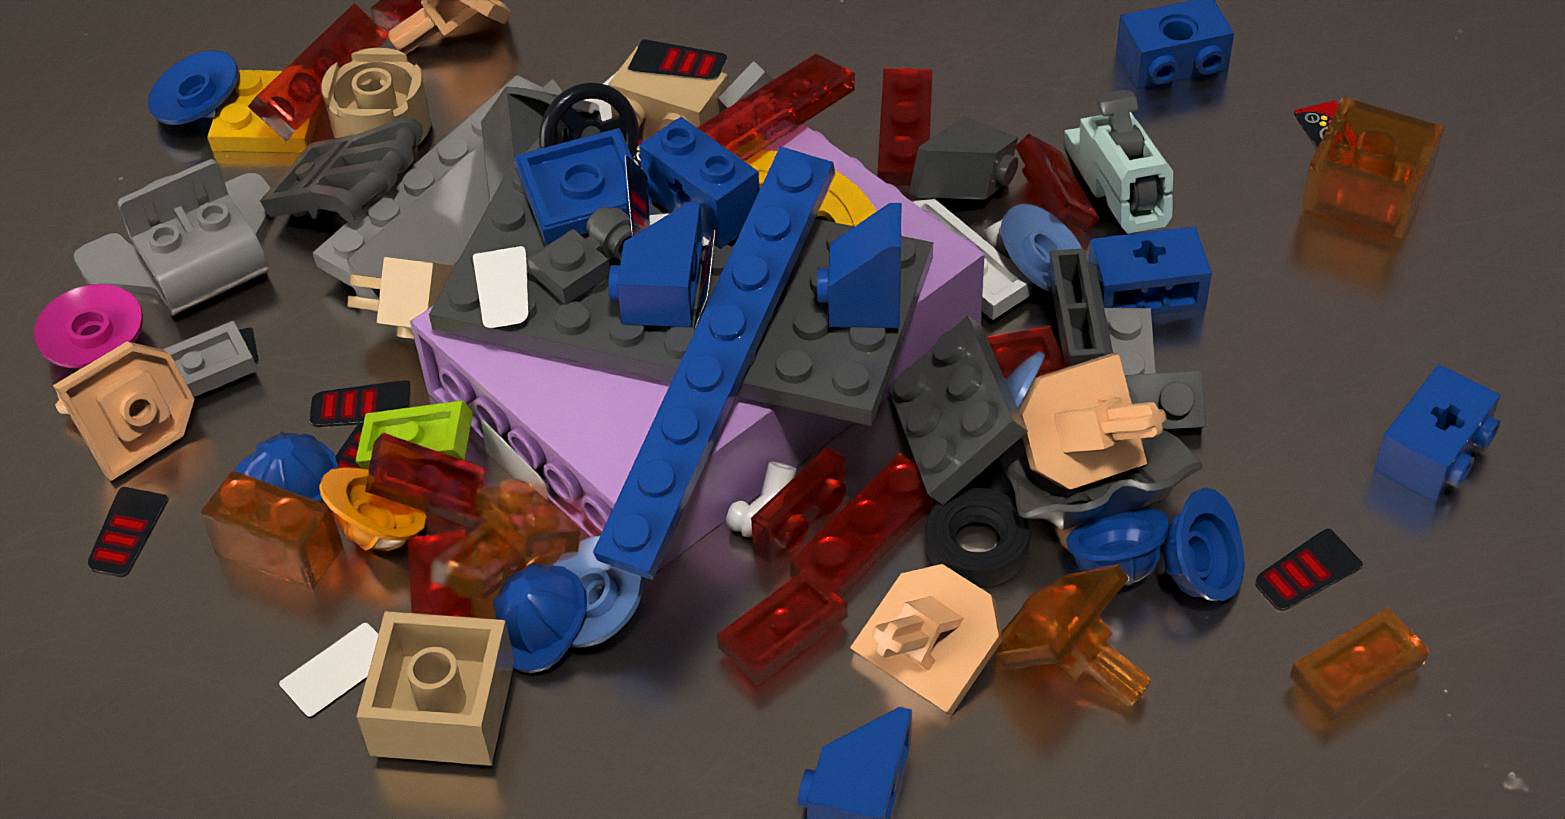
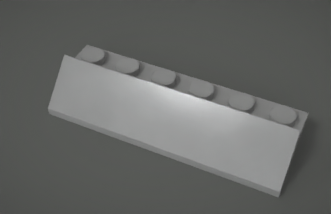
M516 75L402 174L389 192L379 194L362 209L363 212L352 222L348 221L313 252L316 266L353 287L357 296L379 299L380 289L350 285L351 274L382 278L384 257L456 265L490 203L481 127L482 119L506 86L527 88L560 95L563 91L553 79L544 87H541Z

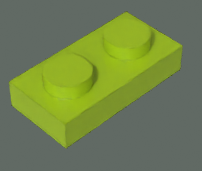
M463 400L366 413L355 462L362 469L385 471L464 461L473 410Z

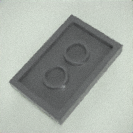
M968 315L952 330L945 332L930 350L911 367L903 370L898 378L888 387L929 496L943 505L1028 432L983 327Z

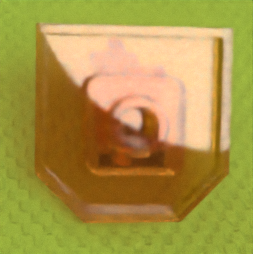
M1119 564L1064 575L1049 586L1033 593L1001 631L1002 642L995 651L996 658L1006 670L1056 663L1075 679L1085 671L1123 703L1130 706L1140 699L1151 682L1148 675L1106 643L1113 633L1099 615L1130 579Z

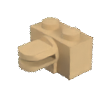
M384 257L382 278L351 274L350 285L380 289L379 299L348 296L347 307L378 311L377 323L398 326V337L414 339L410 321L434 306L455 265Z

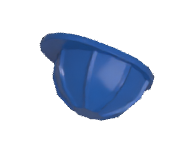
M281 431L278 435L269 438L265 442H260L256 446V452L239 463L231 475L229 488L234 502L243 510L261 515L295 516L315 508L324 501L319 489L322 477L331 469L339 467L333 451L322 442L317 441L314 436L284 433Z
M1202 488L1192 492L1185 502L1182 513L1175 516L1171 522L1168 536L1161 546L1165 562V573L1169 574L1180 590L1188 595L1222 602L1235 596L1243 580L1245 562L1239 525L1232 507L1219 492L1209 488Z
M1141 507L1082 524L1070 532L1066 538L1068 550L1074 555L1078 567L1089 578L1115 587L1129 586L1131 583L1137 582L1153 573L1160 560L1161 544L1164 543L1168 536L1169 520L1167 515L1160 510Z
M540 563L529 565L527 569L518 571L512 576H507V580L501 587L498 596L494 598L495 619L506 621L515 659L514 669L526 673H535L548 669L563 657L580 630L587 611V592L580 578L567 568L555 565L544 566Z

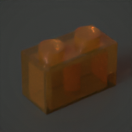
M234 470L230 472L200 512L216 554L314 591L344 548L333 512L328 505Z

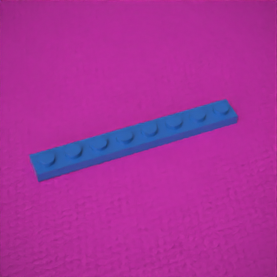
M779 147L593 550L597 561L650 580L654 579L835 176L834 163L832 161L785 147Z

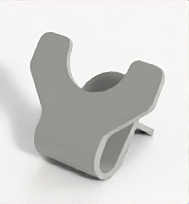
M209 159L177 174L158 179L118 200L117 204L126 230L134 245L128 243L120 234H107L79 247L74 253L75 263L89 285L107 284L123 288L128 292L156 296L161 300L168 313L174 316L269 272V265L259 239L271 218L260 202L262 197L270 190V186L261 175L256 173L243 174L224 182L220 167L214 159Z

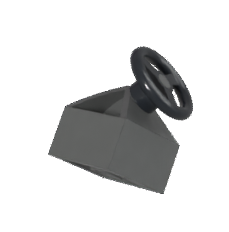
M601 83L575 85L563 91L560 95L506 86L481 121L490 201L515 155L620 128L632 158H634L639 142V123L630 102L615 88ZM599 99L607 102L619 115L602 121L599 105L584 100Z

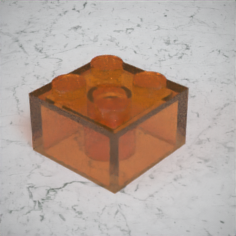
M1343 97L1310 163L1301 207L1403 239L1433 172L1445 126Z

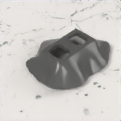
M1163 430L1157 437L1141 438L1147 461L1146 465L1071 490L1062 488L1031 470L1026 453L1008 466L1006 477L1010 479L1014 488L1017 509L1021 517L1044 519L1065 530L1165 501L1179 482L1194 474L1203 466L1199 458L1180 439ZM1076 501H1087L1084 504L1067 505Z

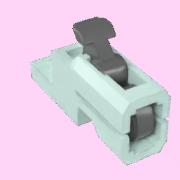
M1125 89L1101 93L1097 97V103L1102 115L1080 119L1079 128L1064 130L1065 149L1095 197L1106 196L1109 208L1127 234L1166 227L1172 218L1173 196L1170 193L1173 191V170L1144 128L1132 115L1131 112L1139 110L1135 94Z

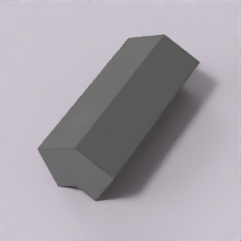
M1084 248L1050 251L1048 274L1065 367L1067 368L1113 353L1096 265L1087 262ZM1079 285H1081L1082 296H1083V301H1084L1083 303H1082V298H1081V293H1080V287H1079ZM1088 328H1089V332H1090V337H1091V342H1092V348H1093V349H1091V345H1090V339H1089V334H1088Z

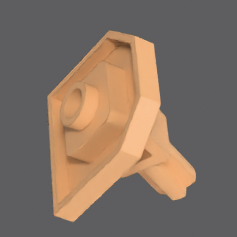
M422 0L423 8L390 30L388 36L398 51L407 54L439 31L445 36L478 12L504 25L512 12L500 0Z
M128 341L53 385L59 401L55 404L56 409L60 414H70L104 475L111 481L183 437L195 400L170 353L162 349Z
M1115 353L1034 378L1019 407V412L1028 430L1022 436L1030 469L1062 488L1070 490L1146 465L1147 461L1141 438L1159 436L1163 432L1162 423L1166 420L1165 411L1158 409L1154 402L1132 404L1120 355Z
M943 564L901 573L850 648L871 664L949 716H952L1002 642L995 599L992 595Z

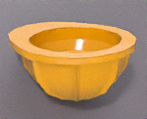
M362 468L331 469L322 477L319 486L322 499L333 511L334 519L344 533V538L355 542L365 551L369 549L383 551L397 549L407 540L413 539L422 532L426 521L423 505L415 494L397 479L378 471Z

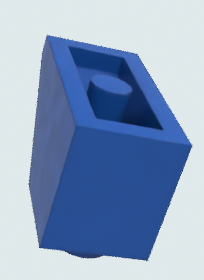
M700 202L686 203L624 241L620 265H611L609 273L610 300H619L622 324L692 327L704 245Z
M888 203L830 243L829 268L818 267L817 302L829 303V327L900 328L902 203Z
M898 707L822 747L816 770L806 769L800 785L798 806L807 808V819H891L911 745L912 709Z

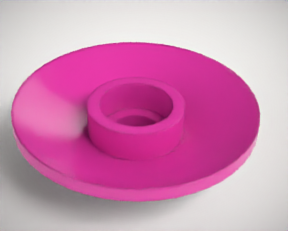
M107 284L81 286L61 294L42 310L34 326V340L39 352L48 361L61 367L83 368L127 341L134 343L143 326L142 309L137 299L123 288Z

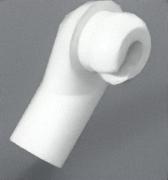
M769 462L760 497L751 505L744 501L732 503L726 517L728 528L732 531L742 532V537H758L785 514L797 469L787 464Z

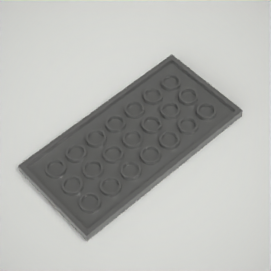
M513 159L429 313L432 330L671 382L695 331L694 324L702 265L707 245L703 246L692 327L622 324L619 300H610L609 276L566 305L531 274L528 258L551 243L545 244L517 173L515 159ZM650 197L653 215L671 213ZM815 219L736 396L872 426L933 259L934 242L901 236L900 328L829 327V303L817 302L818 267L829 268L830 243L855 226ZM588 233L580 234L584 239L589 237ZM737 238L721 249L716 245L713 246L708 296L697 325ZM523 246L526 252L528 317L519 324L487 328L482 320L473 255ZM611 258L609 260L610 268L611 265H620L621 260Z

